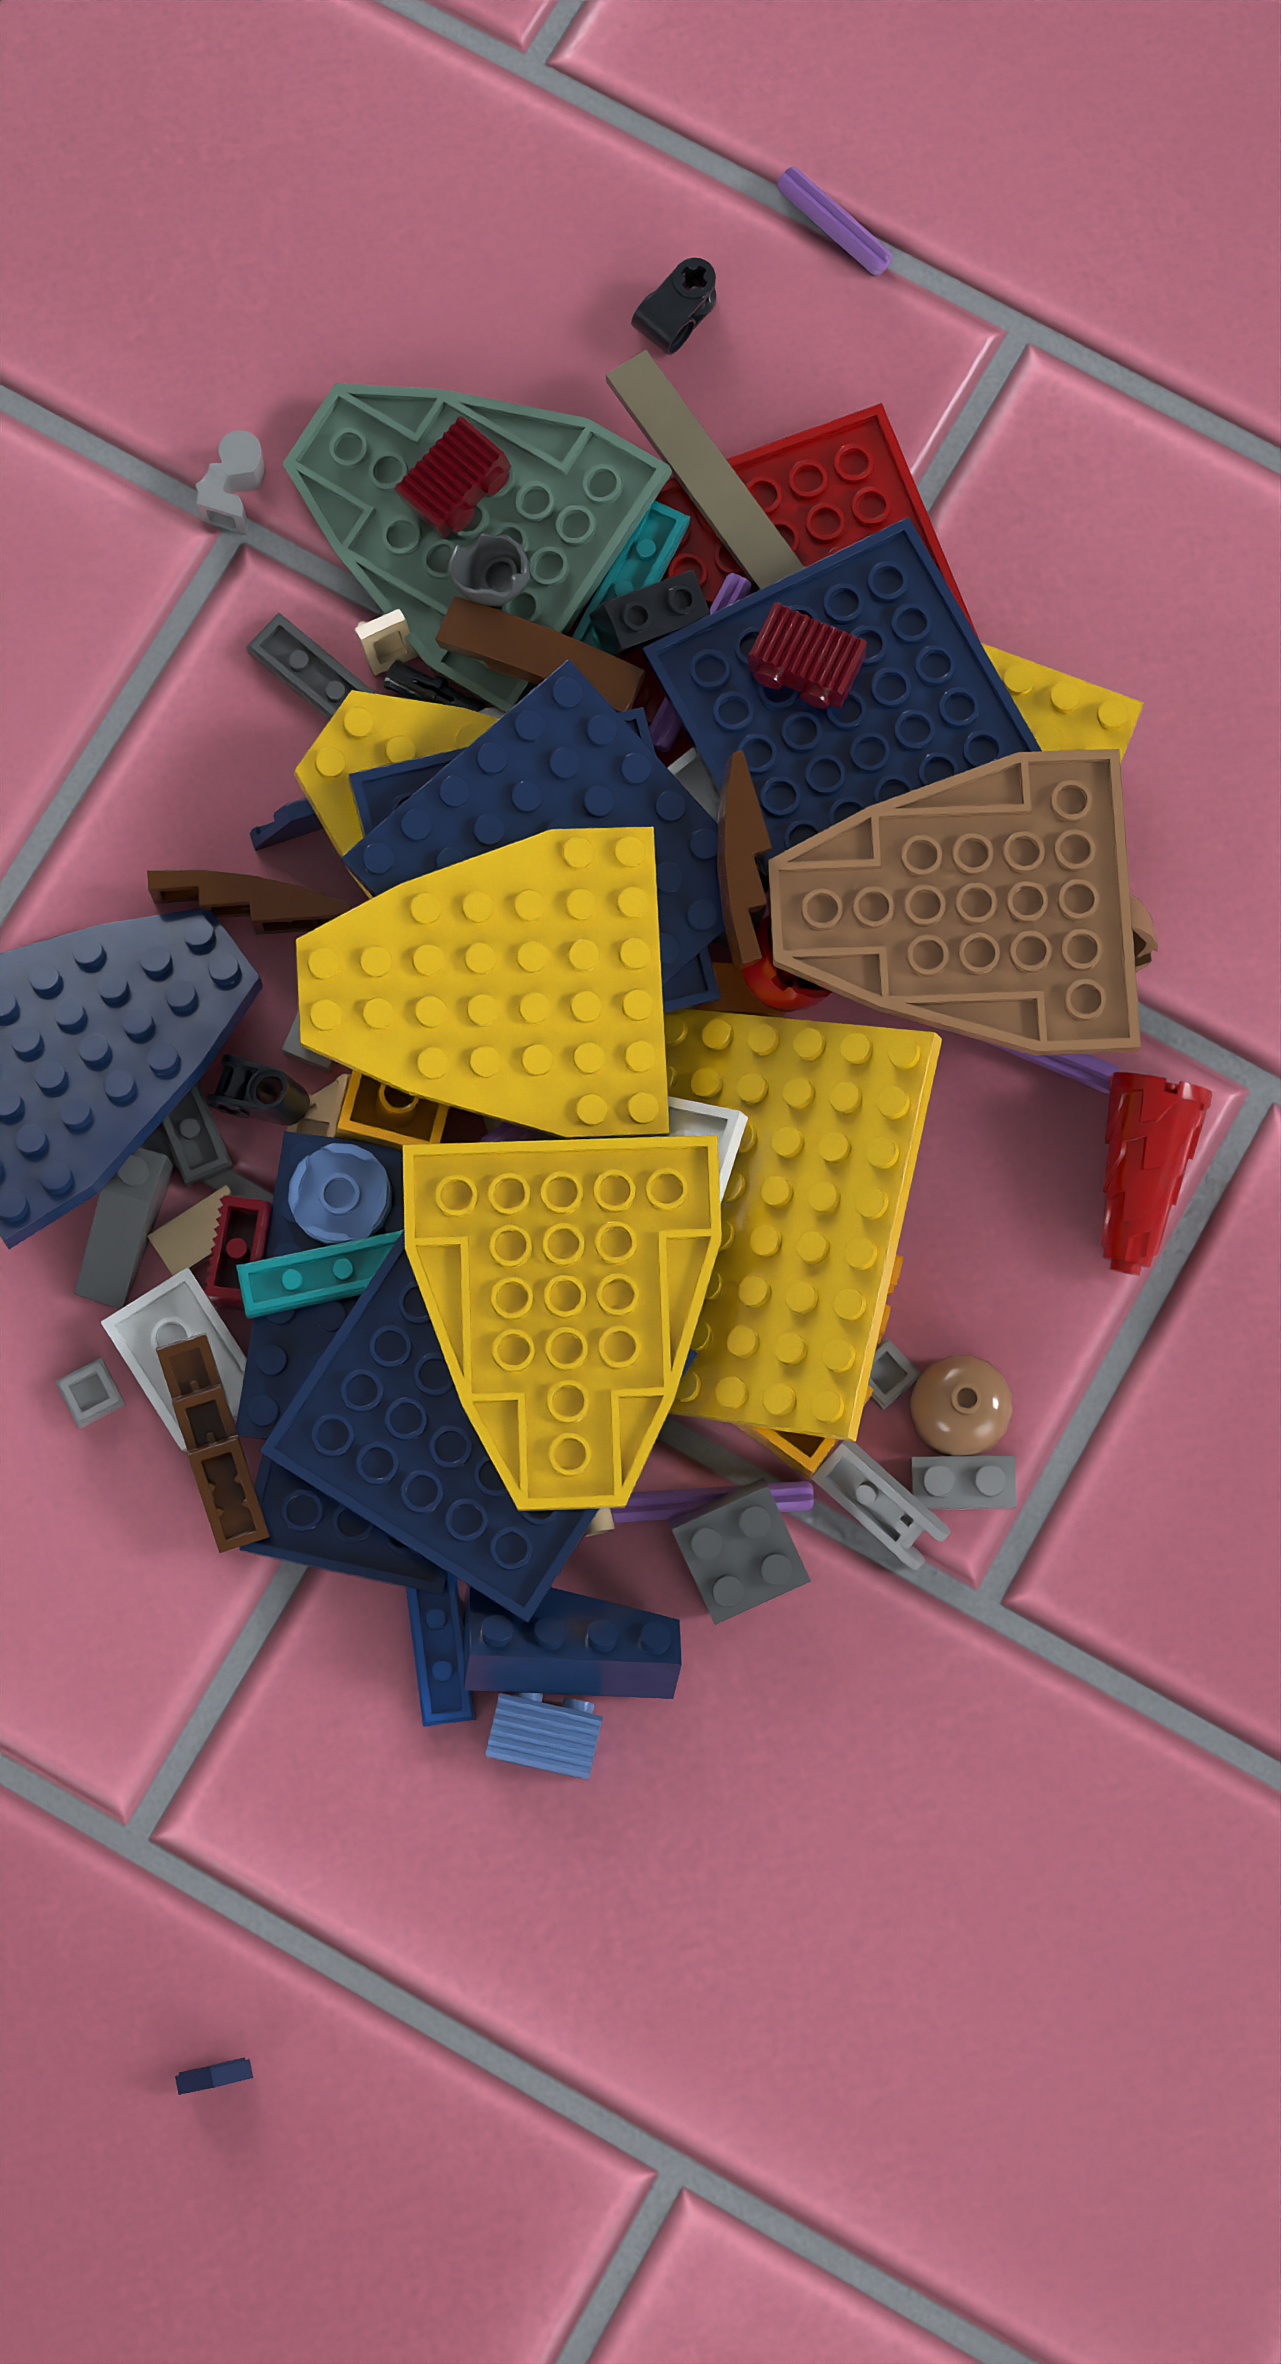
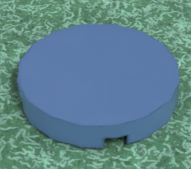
M332 1143L321 1147V1150L314 1152L311 1156L305 1157L298 1164L290 1180L288 1202L295 1221L310 1238L330 1246L372 1237L383 1227L392 1207L393 1188L386 1169L371 1152L353 1144Z

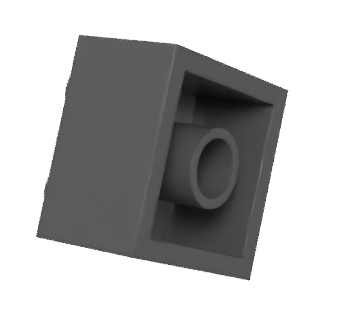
M764 1477L669 1520L673 1534L715 1625L811 1582Z

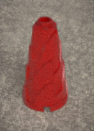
M1114 1072V1074L1111 1073L1109 1082L1110 1098L1104 1143L1109 1144L1103 1184L1106 1200L1101 1245L1104 1248L1103 1258L1111 1260L1109 1270L1140 1276L1141 1267H1151L1153 1256L1158 1254L1171 1207L1177 1204L1188 1159L1193 1160L1206 1112L1211 1106L1213 1092L1204 1087L1179 1081V1085L1166 1082L1164 1077L1130 1072Z

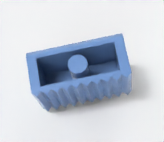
M511 1692V1695L499 1693L485 1754L487 1758L589 1780L603 1716L593 1714L595 1704L564 1698L563 1705L560 1707L542 1703L544 1693Z

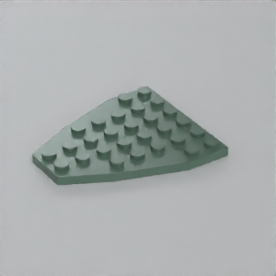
M344 383L334 384L282 463L340 560L385 614L400 609L410 630V634L405 638L433 672L491 707L499 708L505 713L529 694L534 683L489 670L484 661L442 649L435 640L454 596L468 600L456 589L449 574L448 565L454 548L457 545L462 547L472 545L481 533L488 534L489 536L507 535L520 544L526 553L531 567L529 580L525 585V589L507 604L495 607L494 609L567 635L672 474L670 465L589 418L444 389ZM462 416L505 453L512 467L507 471L509 476L502 489L493 496L486 494L474 507L475 514L468 526L460 532L452 531L444 539L403 503L395 491V486L402 481L403 476L408 475L410 469L415 467L417 461H420L423 455L428 453L430 447L434 446L436 441L442 438L443 433L449 430L450 425L455 424L457 418Z

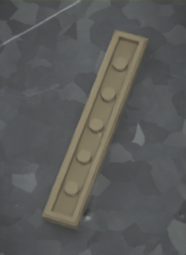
M647 350L642 351L606 374V383L663 462L670 465L676 480L757 591L805 568Z

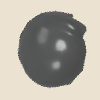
M485 533L479 534L476 542L468 547L457 545L452 552L448 565L449 574L456 589L469 601L491 608L505 605L517 597L525 589L531 568L526 553L520 544L507 535L489 536Z

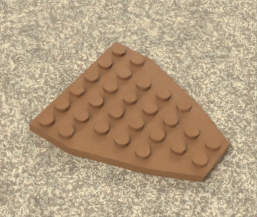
M1119 749L1017 752L869 806L768 860L767 876L772 964L775 967L878 1012L1034 1056L1138 1052L1140 1050L1141 1038Z

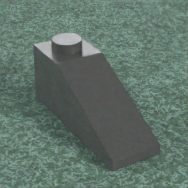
M139 1147L133 1155L129 1156L118 1172L100 1191L74 1293L76 1296L116 1309H122L126 1306L149 1242L147 1236L153 1231L175 1170L168 1156Z

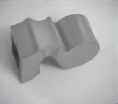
M236 430L225 435L219 443L218 453L221 463H210L204 478L196 483L195 486L198 493L196 505L201 521L247 535L248 522L239 495L230 493L258 489L264 478L265 463L259 440L248 431Z

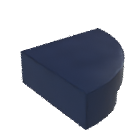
M245 2057L179 2072V2075L175 2076L178 2095L253 2078L250 2059L245 2060Z

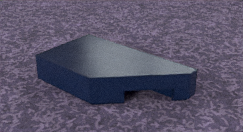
M305 797L285 804L274 812V822L259 827L256 826L249 834L255 851L323 829L324 827Z

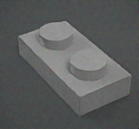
M1015 1455L911 1457L910 1459L911 1494L929 1510L1015 1509L1017 1507Z

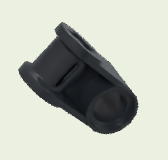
M692 257L680 262L662 284L638 306L632 317L631 325L668 355L677 352L687 341L692 331L716 305V274L714 268L702 258Z
M223 1055L221 1064L224 1066L215 1094H209L206 1101L210 1107L235 1117H250L281 1126H291L304 1118L309 1109L310 1098L306 1089L297 1081L276 1067L254 1063L234 1055ZM282 1091L281 1096L274 1102L276 1096Z

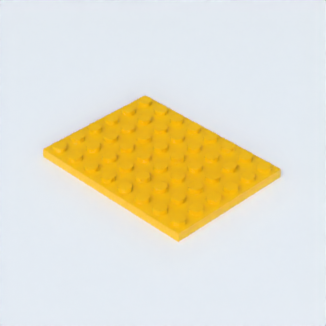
M683 1009L663 1014L668 1096L741 1111L748 1117L721 1201L722 1240L690 1348L698 1354L678 1386L669 1413L856 1442L942 1038L935 1032L693 1009Z

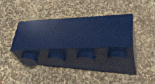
M469 1585L466 1586L464 1599V1690L674 1698L682 1665L679 1619L551 1587L529 1623H527Z

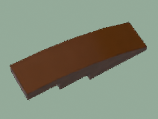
M454 596L435 638L442 649L482 660L486 663L489 670L532 682L536 687L569 659L617 713L632 709L647 675L645 670L572 637L504 611Z
M743 750L733 752L725 763L718 812L717 869L723 922L735 971L748 968L757 964L762 959L750 914L759 912L767 904L755 860L764 858L772 849Z
M147 870L148 890L154 904L199 901L201 910L212 911L217 919L251 916V923L256 935L312 931L352 910L350 903L302 886L254 875L208 870Z
M207 1333L198 1334L156 1348L172 1398V1405L188 1451L187 1455L219 1553L270 1537Z

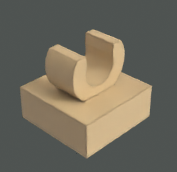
M400 609L388 614L382 612L383 616L368 623L363 620L358 623L357 628H354L367 664L374 676L389 670L397 659L404 663L419 656L405 638L410 634V630Z

